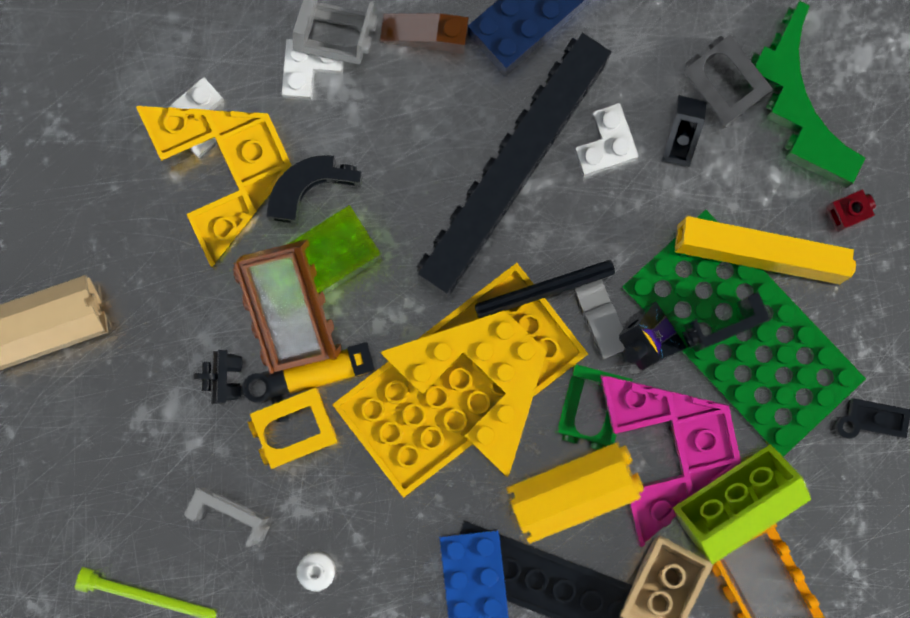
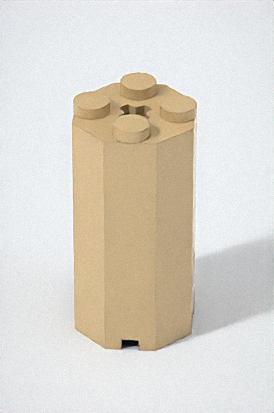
M84 275L0 305V370L109 332L105 312H101L99 306L101 300L91 278H87Z

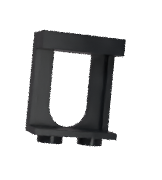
M759 292L737 302L744 318L742 321L707 336H704L697 319L684 325L686 331L682 334L689 348L693 347L695 352H698L771 320Z

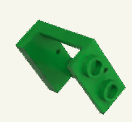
M575 364L572 369L556 431L557 434L562 435L561 440L573 444H578L579 439L591 442L589 448L595 450L615 443L617 434H614L612 431L608 409L603 427L597 435L590 437L580 434L576 430L575 416L585 381L602 385L600 375L631 382L633 379Z

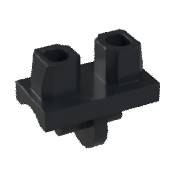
M228 350L213 351L212 373L211 362H202V373H194V380H202V391H210L212 380L211 404H224L226 401L241 399V383H227V372H241L242 356L228 354Z

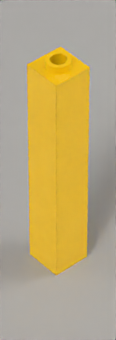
M686 216L677 225L676 253L839 285L850 279L856 269V261L853 260L854 249Z

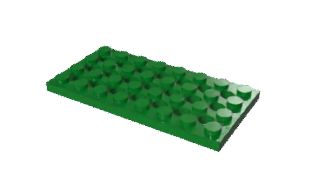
M707 210L697 217L718 222ZM675 237L621 289L641 310L655 301L658 303L687 347L680 352L767 445L771 444L784 457L866 378L763 269L676 253ZM685 262L690 266L691 273L688 277L683 278L677 275L675 270L677 263ZM719 264H727L731 268L732 273L729 279H721L717 275L716 269ZM664 281L669 285L670 293L668 296L660 297L655 293L654 287L657 282ZM705 283L710 287L711 294L708 298L702 299L697 296L695 292L697 284ZM739 285H747L751 289V295L759 292L764 305L771 311V320L749 329L750 338L747 341H740L734 335L695 352L693 347L689 348L682 334L686 331L684 325L697 319L698 323L707 325L710 334L744 320L737 305V302L741 300L736 294ZM683 302L689 306L690 313L687 318H679L675 314L674 308L677 303ZM725 304L730 308L731 314L727 320H721L716 316L715 309L717 305ZM786 327L790 330L791 339L788 343H782L777 339L776 332L778 328ZM717 345H725L729 349L730 355L726 361H720L715 357L714 350ZM760 346H764L770 351V359L766 363L758 361L755 356L756 349ZM800 348H805L811 353V360L808 364H801L797 360L796 354ZM738 366H744L749 370L750 375L746 382H739L735 378L734 372ZM781 367L786 368L790 373V380L786 384L779 383L775 377L776 371ZM821 369L827 370L831 375V381L827 386H823L817 381V373ZM759 387H764L769 392V400L765 404L758 403L755 399L754 393ZM799 389H805L810 394V401L805 406L800 405L796 401V393ZM780 408L785 409L789 413L790 418L785 425H780L775 421V412Z

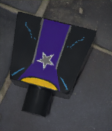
M656 301L635 313L619 334V340L625 347L623 351L625 360L632 364L635 363L640 370H645L687 348Z

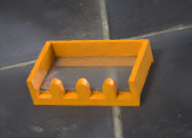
M776 523L714 563L711 568L715 577L721 576L726 584L722 590L729 603L735 602L738 606L740 613L736 614L737 618H825L819 608V601L810 592L804 581L805 576L803 572L796 566L789 554L791 551L788 545L782 541L775 528L777 527Z

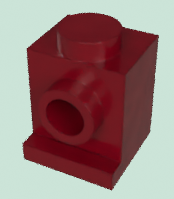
M862 189L830 203L826 208L837 232H840L875 216L873 210L876 209V203L872 195L869 193L865 195ZM853 203H856L859 213L852 210L851 206Z

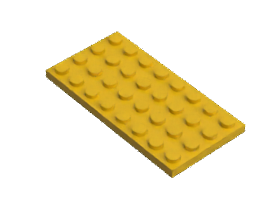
M516 262L418 339L480 319L475 311L476 303L534 285V283ZM545 298L506 310L547 351L534 396L588 355V352ZM463 353L423 395L388 361L332 405L404 498L472 445L465 435L505 393Z

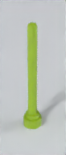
M86 567L80 569L75 584V590L85 593L88 591L94 592L97 589L198 618L216 617L214 609L99 578V574L94 573L93 569Z

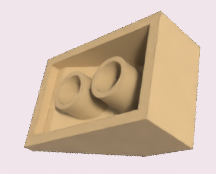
M662 536L654 538L639 568L620 617L688 618L713 565L708 560Z

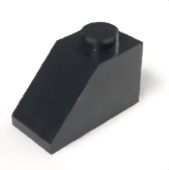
M678 95L670 121L662 161L690 167L705 122L706 101Z

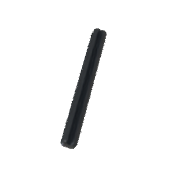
M606 260L476 303L475 311L478 318L506 311L615 274V268L611 260Z

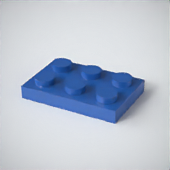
M499 530L439 537L448 618H509Z

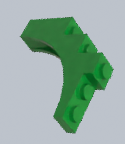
M799 1L794 9L791 7L787 9L781 23L785 24L782 33L776 32L769 48L764 46L759 54L754 52L750 60L774 91L765 107L769 109L766 119L796 133H791L784 148L788 150L785 159L844 188H848L854 183L865 157L847 147L829 131L815 112L806 93L800 71L799 46L802 26L810 5Z

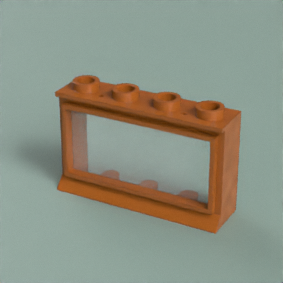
M308 239L242 255L234 263L233 275L235 281L241 284L243 290V306L246 311L250 312L252 333L256 339H259L262 348L260 350L261 360L265 366H268L270 374L327 359L336 360L342 350L341 344L334 345L331 334L334 330V324L332 319L326 320L322 308L325 303V295L323 291L317 292L313 280L317 275L316 267L314 264H308L305 249L309 246Z

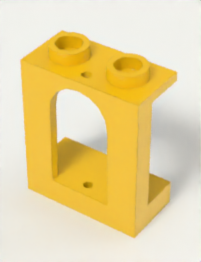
M316 387L250 414L252 420L248 422L249 429L254 438L259 437L263 447L258 449L264 465L269 464L271 469L339 442L319 390ZM310 406L321 433L282 449L272 448L264 432L267 425L273 420Z

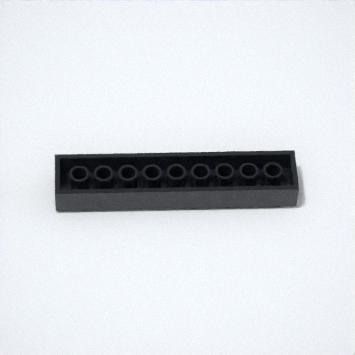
M583 32L577 40L575 38L570 40L564 50V55L561 59L563 60L562 63L555 62L547 75L548 78L545 82L547 85L545 87L540 85L532 96L530 110L523 109L515 121L516 125L513 135L507 133L501 141L498 157L496 159L491 157L484 166L481 182L479 183L475 180L467 191L465 199L467 202L464 207L458 205L449 219L451 221L449 224L451 226L447 231L442 229L433 241L434 251L431 255L425 253L416 267L419 282L446 300L450 297L606 67L612 51Z

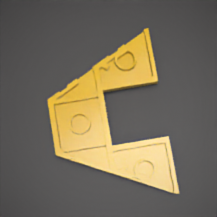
M136 106L161 161L212 138H215L239 191L186 214L208 263L212 267L271 194L278 179L292 166L269 114Z
M504 310L384 350L380 353L422 395L463 353L480 368L505 395L474 425L465 437L506 477L509 476L547 353L520 324Z

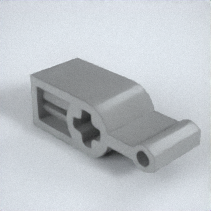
M602 279L574 289L600 359L604 360L622 353L625 347L619 340V334L622 332L623 327L609 299Z

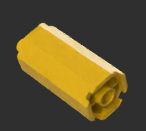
M618 442L507 487L508 494L512 492L515 494V498L511 499L510 502L523 533H531L527 538L529 544L641 499L640 492L644 491V486L638 472L635 474L631 472L628 464H631L633 460L626 445L620 447Z

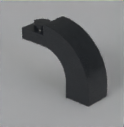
M330 155L304 159L291 166L276 182L269 198L266 217L269 221L298 225L302 200L312 188L327 183L361 187L362 172L357 171L356 166L340 164V168H335V157Z

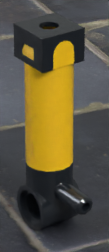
M367 342L341 350L336 360L327 359L276 371L273 374H270L269 371L253 373L244 380L242 389L249 401L259 404L271 400L273 405L283 401L282 397L355 376H363L376 370ZM261 380L266 385V391L263 395L256 397L253 395L251 387L254 382ZM286 415V416H283V417H281V418L276 419V421H277V422L286 421V420L288 419V417H287V415Z

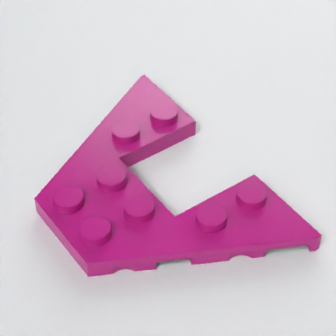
M600 375L614 434L666 421L671 422L682 475L643 484L644 491L640 492L641 499L629 503L638 545L643 547L646 545L645 542L663 527L666 528L672 519L676 517L673 510L674 506L741 463L730 408L723 403Z

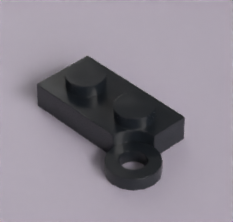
M852 398L848 416H843L837 421L836 430L845 439L856 437L860 430L904 439L907 438L910 409ZM847 421L853 424V430L850 433L845 432L843 429V425Z

